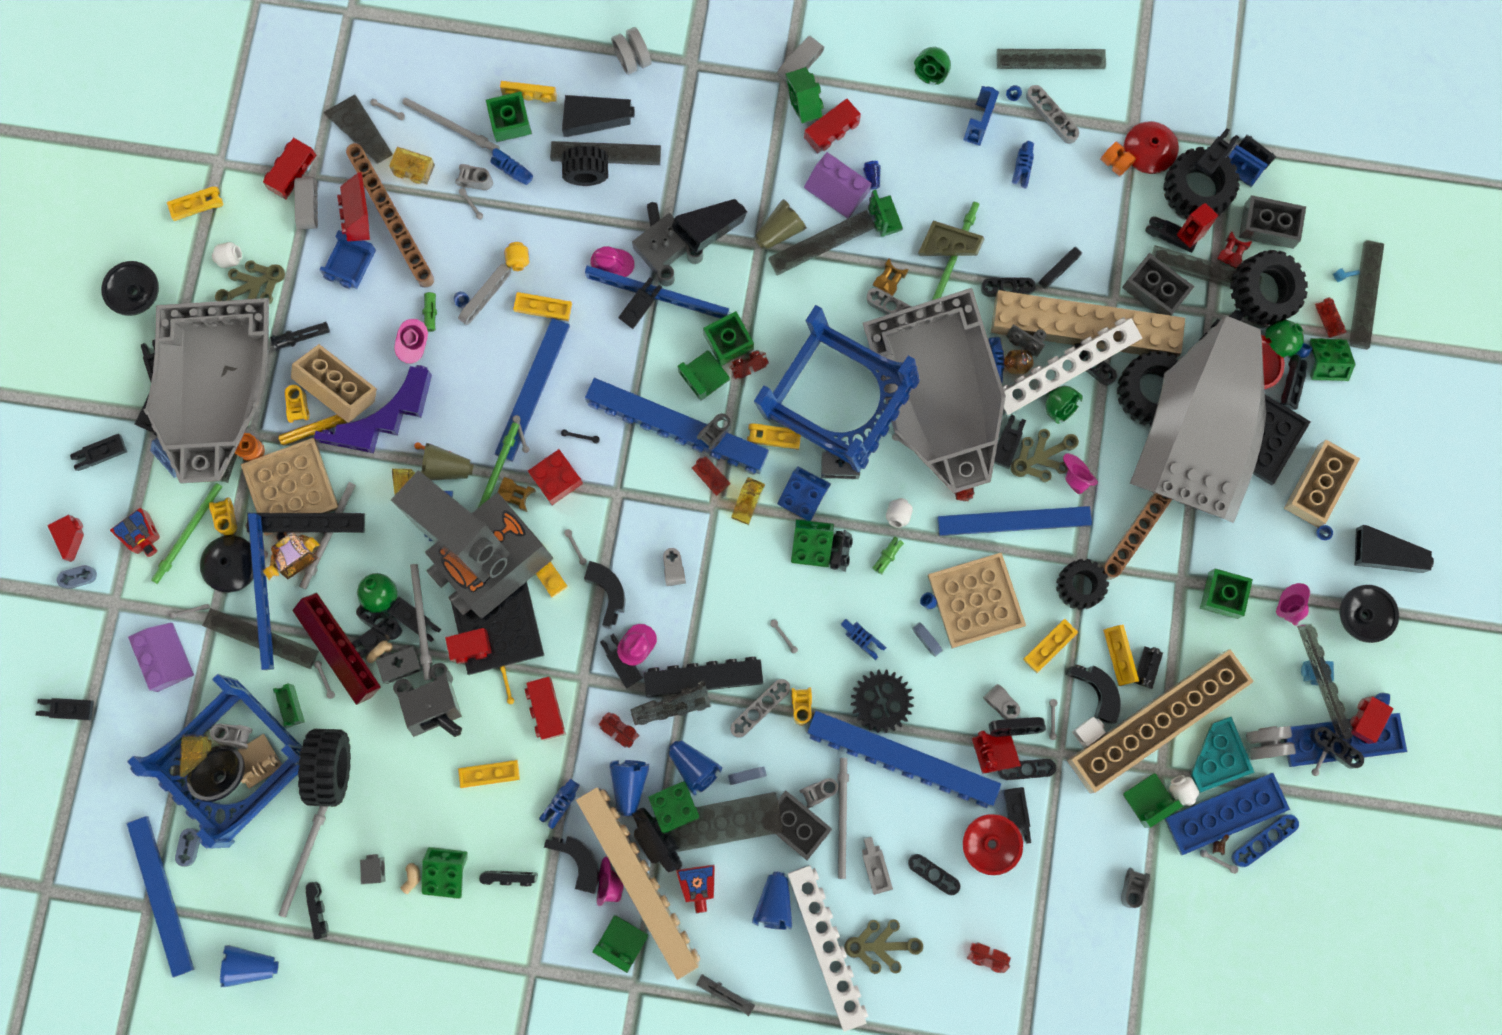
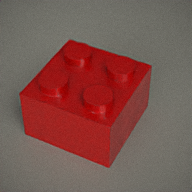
M560 449L528 470V473L552 506L583 485L581 478Z

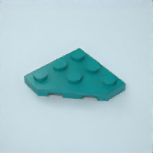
M1232 716L1210 725L1190 774L1199 793L1255 773Z

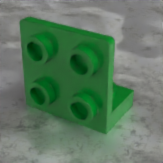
M873 190L869 198L868 210L870 215L874 216L876 231L880 232L881 237L902 231L903 226L891 195L879 198L877 191Z
M1311 338L1309 343L1315 358V363L1310 373L1311 380L1349 381L1356 364L1348 341L1344 339Z
M709 350L686 365L682 362L677 366L678 373L700 401L730 380L728 374Z
M796 519L791 563L829 567L834 524Z
M1155 773L1123 793L1124 798L1144 828L1153 827L1183 807L1179 799H1172Z
M685 781L648 796L662 833L671 831L699 818Z
M428 847L422 860V894L460 899L462 897L463 868L468 858V851Z
M614 915L592 953L628 973L649 935Z

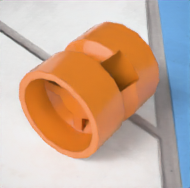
M1116 141L1103 154L1100 160L1107 166H1112V171L1120 177L1134 163L1136 158L1131 153L1124 152V147Z
M244 433L235 454L248 462L264 456L265 448L256 437L250 433Z

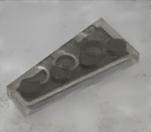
M355 94L323 112L353 142L359 144L364 152L377 164L393 155Z
M705 680L699 682V686L693 689L690 687L683 688L682 693L675 696L668 694L663 696L659 702L653 700L630 709L634 725H645L651 721L665 720L668 717L681 716L688 712L702 711L711 707Z

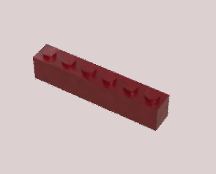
M316 592L301 598L293 608V613L354 703L358 705L371 699L381 686L318 593Z

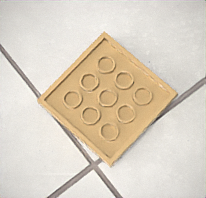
M314 438L241 464L257 513H329L338 508L333 488ZM264 533V535H266V536H268V535H270V534H273V533Z
M1002 552L927 575L937 600V606L951 649L1026 626Z

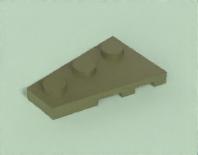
M933 220L918 254L919 256H977L985 239L981 235Z

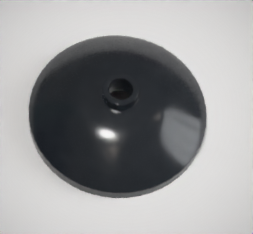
M137 261L122 262L111 268L105 275L101 286V294L105 304L115 313L124 316H134L145 312L154 304L159 293V282L156 274L147 265Z
M228 535L221 536L209 543L200 559V572L204 581L211 588L225 593L236 592L248 586L253 581L250 542L239 536ZM227 558V564L223 565L222 561Z
M1361 585L1350 590L1341 601L1340 620L1344 629L1353 638L1365 643H1376L1387 639L1396 630L1399 622V609L1394 598L1383 588L1375 585ZM1362 612L1366 614V619L1362 617Z
M216 746L203 752L193 762L187 775V787L190 793L196 799L204 802L218 801L231 794L238 787L244 776L245 761L238 750L230 746Z

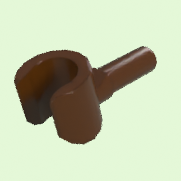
M1225 834L1220 841L1213 842L1212 853L1220 852V855L1225 854V843L1229 839V835Z

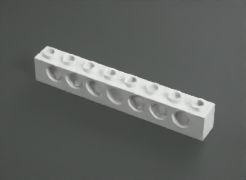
M1123 317L1114 322L1116 326L1111 329L1106 327L1098 331L1097 337L1092 339L1090 336L1081 341V346L1076 349L1073 346L1065 350V355L1060 358L1058 356L1051 358L1047 361L1048 365L1043 368L1041 365L1031 370L1032 374L1025 377L1022 375L1014 380L1015 384L1009 387L1007 384L1004 385L1003 389L1006 398L1003 411L1005 414L1009 415L1142 339L1132 318L1125 319ZM1116 331H1119L1122 335L1119 342L1113 339V334ZM1098 341H1103L1105 344V348L1101 352L1096 348ZM1083 350L1088 353V358L1085 361H1082L1079 357L1080 352ZM1065 360L1071 362V368L1068 371L1064 370L1062 366ZM1050 369L1055 373V377L1052 380L1046 378V372ZM1032 379L1038 381V387L1035 390L1029 387V382ZM1018 388L1021 390L1022 395L1019 399H1014L1012 392Z
M808 865L787 873L843 1031L845 1032L867 1024L865 1020L868 1017L864 1005L860 1006L858 1000L861 997L858 986H853L851 978L854 977L851 966H846L844 958H847L843 946L839 947L837 941L840 935L837 927H832L830 919L833 918L829 907L825 908L823 902L826 899L823 888H818L816 880H819L816 869H811V866ZM806 882H810L813 885V891L809 894H805L802 891V885ZM818 902L820 910L817 913H811L809 911L810 903ZM820 921L827 924L826 931L822 933L816 931V924ZM826 941H831L834 944L831 952L823 950V944ZM833 961L841 963V968L837 972L830 970V964ZM843 980L848 983L845 991L837 989L839 981ZM851 1000L855 1003L852 1011L844 1009L846 1001Z

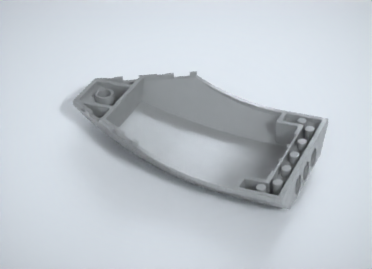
M969 288L864 322L863 327L870 350L896 362H904L907 356L914 358L920 381L918 386L910 391L907 403L905 405L902 404L897 419L895 421L892 420L894 432L952 493L990 483L1006 396L973 289ZM884 375L881 378L883 382L887 380ZM889 384L884 388V391L893 393L897 390L898 386L896 384ZM887 397V398L885 399V400H886V404H888V400H889V399H892V398H888V397Z
M268 298L156 305L154 367L147 405L143 410L148 415L152 428L156 432L158 440L166 452L181 484L221 480L260 403L268 358Z
M1224 316L1215 327L1208 331L1209 333L1192 346L1187 354L1182 356L1170 370L1164 373L1154 419L1129 484L1234 523L1258 459L1265 427L1266 404L1261 330L1229 316Z

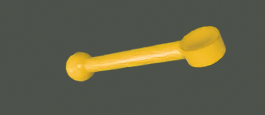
M502 666L500 669L508 696L507 703L511 705L514 703V698L511 696L505 666Z

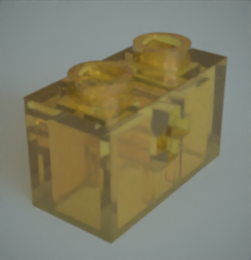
M397 146L389 167L393 175L403 179L405 177L416 184H428L435 164L431 157Z

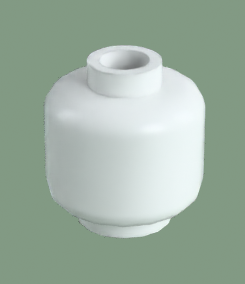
M233 242L218 244L214 247L212 259L221 268L233 267L240 263L242 251Z
M898 498L897 500H892L887 508L886 519L891 526L902 528L910 522L913 507L906 499Z
M1185 775L1172 779L1169 791L1174 800L1179 799L1181 804L1186 806L1194 804L1199 796V790L1193 779L1185 777Z

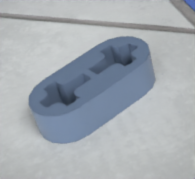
M79 566L60 572L57 576V583L65 589H73L94 582L97 572L90 566ZM85 571L90 572V574L87 575V578L80 577L81 575H84L86 573ZM66 576L74 578L69 580L68 584L64 583V580L67 579Z
M919 622L912 628L918 639L934 657L943 651L942 647L922 623Z
M763 766L728 775L730 785L766 777L767 775Z
M187 828L180 834L175 854V861L179 866H190L196 860L200 838L196 835L199 831L195 828ZM192 832V836L195 837L194 840H190L189 842V839H187L186 836L191 834ZM187 852V856H190V859L184 863V859L181 857Z

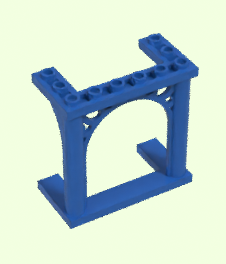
M815 305L805 320L811 333L774 392L772 393L770 388L763 385L754 399V403L763 418L768 421L773 419L846 461L853 470L859 473L861 469H865L868 465V458L871 453H875L878 449V442L881 437L887 435L890 428L888 426L891 421L897 419L902 404L905 405L909 400V393L912 388L915 389L918 386L920 379L916 362L910 356H907L904 362L887 359L830 328L823 309ZM820 342L865 366L877 379L880 389V400L877 410L872 418L860 428L848 432H832L816 425L781 404ZM883 375H884V376L886 377V379H887V380H885L884 382L881 380V378H882ZM889 384H896L898 386L897 390L893 393L885 392L884 388ZM887 397L892 398L888 400V404L884 403V400ZM871 429V432H868V437H866L864 434L865 430ZM859 434L862 436L863 441L857 438L853 441V437ZM844 437H848L849 445L846 444V441H842Z
M217 674L212 680L223 691L176 737L146 757L132 756L127 761L131 766L130 770L136 776L156 777L160 781L158 783L164 791H169L173 795V801L180 806L182 805L186 809L185 813L191 819H196L200 823L199 828L201 830L196 835L200 838V844L207 849L230 848L235 843L233 838L298 775V764L302 745L237 679ZM241 699L286 745L281 751L288 759L252 795L240 802L217 804L194 799L193 795L187 792L189 791L187 775L192 750L198 740ZM182 754L184 755L183 761L175 760L177 757L180 759ZM175 765H180L183 768V773L174 776L170 773V769ZM183 778L186 781L185 786H181L183 785V783L178 782L177 780ZM207 806L212 808L211 814L208 810H205ZM234 808L237 811L232 814L234 816L231 818L230 809ZM219 809H223L225 812V819L222 823L216 821V813Z

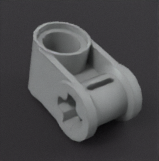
M467 164L459 165L460 172L458 179L455 181L458 186L480 190H489L492 187L493 180L487 169ZM487 177L484 181H480L481 178Z
M675 548L667 549L663 554L666 586L686 584L680 552ZM670 553H674L675 556H678L674 559V562H671L670 559H667V557H670Z
M996 684L983 697L1004 719H1015L1020 714L1018 703L999 684ZM1013 707V714L1008 715V708Z
M216 724L211 728L210 736L221 746L248 749L247 742L249 734L252 733L253 729L243 725ZM225 731V735L219 738V735Z
M828 778L799 790L807 801V808H811L835 795L838 791V783L834 779ZM828 781L833 782L835 785V790L832 793H827L824 790V784ZM809 791L812 793L814 800H812Z

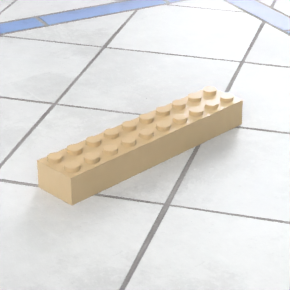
M998 290L994 302L991 333L1007 335L1014 324L1032 337L1037 330L1042 329L1046 332L1044 341L1074 345L1081 343V341L1090 336L1092 339L1097 337L1098 331L1106 327L1111 329L1116 326L1114 322L1125 317V319L1132 318L1142 339L1120 352L1138 355L1145 353L1147 355L1149 351H1156V354L1160 351H1165L1167 356L1173 354L1177 356V359L1182 354L1185 318ZM1116 331L1113 334V339L1119 342L1122 335L1119 331ZM1098 341L1096 348L1104 349V342Z
M1231 649L1223 651L1102 735L1091 745L1069 758L1067 762L1090 794L1096 793L1254 681Z
M597 787L576 799L673 974L679 980L697 969L701 958L695 948L691 949L688 943L691 940L686 931L680 930L678 926L680 920L676 913L671 914L668 909L670 903L665 895L661 896L659 893L660 885L655 877H650L648 873L650 867L646 860L641 861L638 856L640 850L635 842L631 843L628 836L631 834L626 825L620 824L618 820L621 817L615 807L611 808L608 803L611 800L606 790H601V788Z

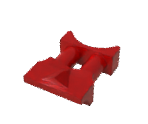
M1231 231L1225 240L1228 243L1225 249L1218 254L1217 259L1237 268L1243 261L1242 255L1244 251L1248 250L1252 241L1241 242L1235 238ZM1234 246H1237L1236 252H1232Z

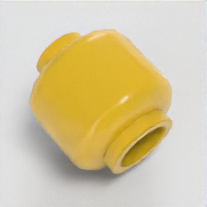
M512 242L505 248L504 255L507 267L512 268L513 271H522L524 267L529 265V250L523 243Z

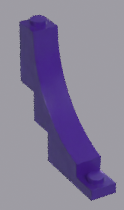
M410 366L403 385L383 408L364 419L337 425L335 433L329 430L315 431L314 439L318 443L374 454L379 432L398 436L403 414L422 418L432 374L425 366Z

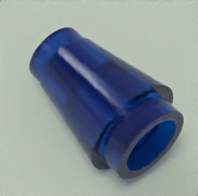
M878 161L864 163L863 171L866 179L871 182L870 189L880 188L881 165H879Z

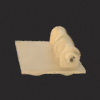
M265 734L248 743V749H238L245 761V772L241 782L243 784L246 783L249 789L271 776L282 765Z

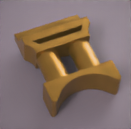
M889 258L884 266L886 269L876 278L872 286L893 296L897 291V284L901 278H905L908 269H896L891 264ZM891 273H895L892 280H889L888 278L891 275Z
M506 477L503 478L498 493L507 503L518 505L519 509L527 512L525 505L527 497L531 493L536 492L535 488L530 486L527 488L521 487L514 483L512 479ZM516 492L524 496L521 499L514 496V493Z

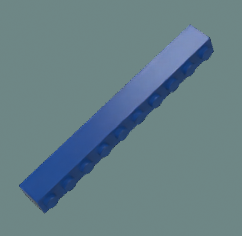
M595 377L585 396L588 406L598 410V408L606 410L605 413L615 417L618 415L623 417L622 420L627 423L633 424L635 422L646 431L654 430L663 438L671 437L680 445L685 446V444H688L699 453L707 452L710 454V457L716 460L724 459L727 461V464L733 467L741 466L745 468L746 472L753 475L761 473L769 454L768 449L730 433H727L711 451L704 441L697 439L700 431L708 424Z
M815 711L807 734L810 735L809 739L819 743L821 740L826 741L829 747L839 750L840 747L847 750L846 753L851 756L857 757L859 754L866 757L865 761L875 765L876 762L884 764L883 768L892 772L895 769L902 771V776L913 779L915 776L921 779L920 783L928 786H932V784L940 786V791L948 794L953 791L958 793L957 797L969 801V798L977 801L976 805L983 808L994 806L1001 787L999 782L818 711Z

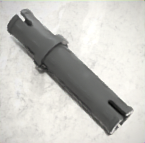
M704 974L700 976L696 986L711 993L713 998L717 997L750 1016L755 1004L723 987L721 982L716 983L704 976Z

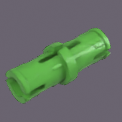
M426 292L424 294V309H422L424 324L428 332L436 330V294L433 292Z
M893 537L888 547L882 550V555L872 567L873 570H878V573L882 575L889 563L895 560L894 556L904 543L901 540L898 541L897 537Z

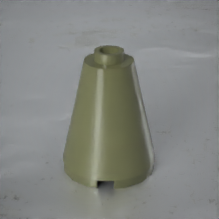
M785 199L778 204L755 234L757 237L755 241L761 249L763 247L769 249L807 229L804 222L789 207L790 205Z
M426 443L421 473L431 481L468 479V475L473 473L474 464H470L471 460Z

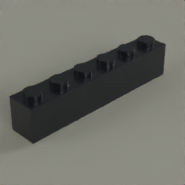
M756 656L746 657L745 661L737 662V659L725 660L726 663L718 664V661H709L704 666H698V663L687 664V668H679V665L667 666V670H659V667L649 668L648 672H644L646 697L763 684L761 659L757 660Z

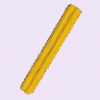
M334 415L278 436L280 444L286 445L314 435L315 431L322 432V430H328L348 422L339 415Z

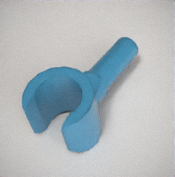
M1341 268L1332 275L1337 282H1341L1349 276L1359 275L1360 271L1356 270L1345 273Z

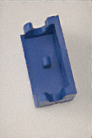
M1238 145L1235 146L1229 155L1232 159L1231 164H1235L1237 167L1236 173H1239L1240 180L1250 187L1254 185L1268 165Z

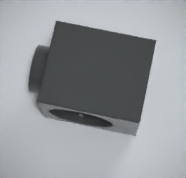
M378 854L366 855V859L360 860L361 884L386 882L385 858H378Z

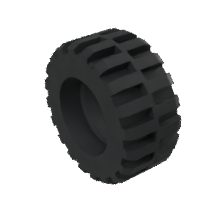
M1197 147L1195 151L1191 148L1179 155L1167 172L1164 179L1165 183L1163 184V190L1166 191L1164 196L1166 200L1170 201L1168 204L1170 208H1175L1177 210L1175 213L1179 216L1180 214L1184 215V219H1187L1192 212L1204 203L1219 216L1225 212L1236 198L1240 187L1238 183L1240 176L1239 173H1236L1237 167L1235 164H1231L1232 159L1229 156L1225 157L1209 177L1215 184L1216 195L1201 196L1190 189L1186 176L1190 173L1204 174L1195 165L1208 148Z
M1268 250L1260 252L1238 265L1236 272L1232 275L1234 281L1230 283V289H1233L1231 298L1235 300L1234 305L1236 309L1239 308L1243 313V317H1248V321L1256 322L1258 325H1272L1277 321L1290 318L1303 307L1305 303L1303 299H1306L1308 291H1306L1308 281H1305V271L1302 272V266L1299 262L1296 263L1294 261V257L1291 255L1286 256L1287 253L1283 251ZM1262 272L1270 275L1278 286L1279 295L1276 303L1267 300L1260 290L1259 278Z
M1149 351L1147 355L1143 353L1136 359L1134 358L1124 369L1118 380L1117 394L1120 395L1118 401L1120 405L1123 404L1125 406L1122 409L1125 414L1129 412L1132 415L1130 418L1133 421L1138 419L1140 420L1139 424L1146 425L1150 423L1151 427L1158 404L1149 401L1142 394L1140 379L1147 374L1158 375L1164 379V373L1178 362L1176 360L1177 356L1173 354L1167 356L1165 351H1160L1158 354H1156V351Z
M314 728L306 734L303 740L298 764V787L300 799L307 806L336 807L345 798L350 777L351 747L348 734L343 730Z

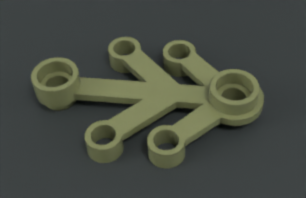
M249 260L245 263L246 270L249 273L257 271L264 275L254 277L241 273L237 269H230L228 277L232 281L241 280L247 283L229 292L225 289H220L215 294L216 301H222L225 296L228 297L225 301H230L250 291L247 299H256L262 284L267 283L265 292L260 295V299L269 296V304L273 302L272 293L275 285L284 279L285 270L277 264L265 267ZM254 264V267L249 269V266ZM236 272L237 276L232 277V274ZM275 272H279L276 277L273 276Z
M1041 429L1038 433L1039 440L1034 456L1027 459L1028 452L1034 442L1032 438L1025 437L1021 442L1022 449L1019 458L1011 463V472L1017 477L1029 474L1038 477L1042 482H1048L1051 479V472L1048 470L1041 471L1031 466L1040 464L1055 469L1059 474L1066 473L1068 468L1064 462H1057L1047 458L1065 449L1074 450L1079 444L1077 436L1068 434L1064 437L1062 443L1043 451L1046 441L1050 437V432L1047 429ZM1042 432H1045L1047 434L1046 438H1043L1041 436ZM1028 440L1030 442V446H1026L1024 444V441ZM1070 440L1073 445L1068 446L1066 442ZM1017 465H1021L1023 470H1017ZM1059 465H1063L1065 471H1061ZM1043 473L1048 474L1049 478H1048V479H1044V478L1042 477V474H1043Z
M895 919L888 921L885 930L873 943H864L873 932H877L880 929L878 921L870 920L867 928L859 937L847 939L844 949L848 956L852 958L859 957L873 974H878L881 971V964L873 961L865 953V951H874L889 966L890 971L896 974L901 971L902 966L885 951L908 950L911 954L917 955L922 952L923 943L915 937L909 939L908 942H885L893 932L898 931L900 928V923ZM872 922L877 923V928L875 930H872L870 928V924ZM891 922L897 923L896 929L890 928ZM913 942L918 943V948L915 950L911 948ZM853 943H856L858 945V949L856 951L851 950V945ZM894 963H897L899 965V968L896 971L892 970V965ZM873 964H878L879 969L877 971L872 970Z

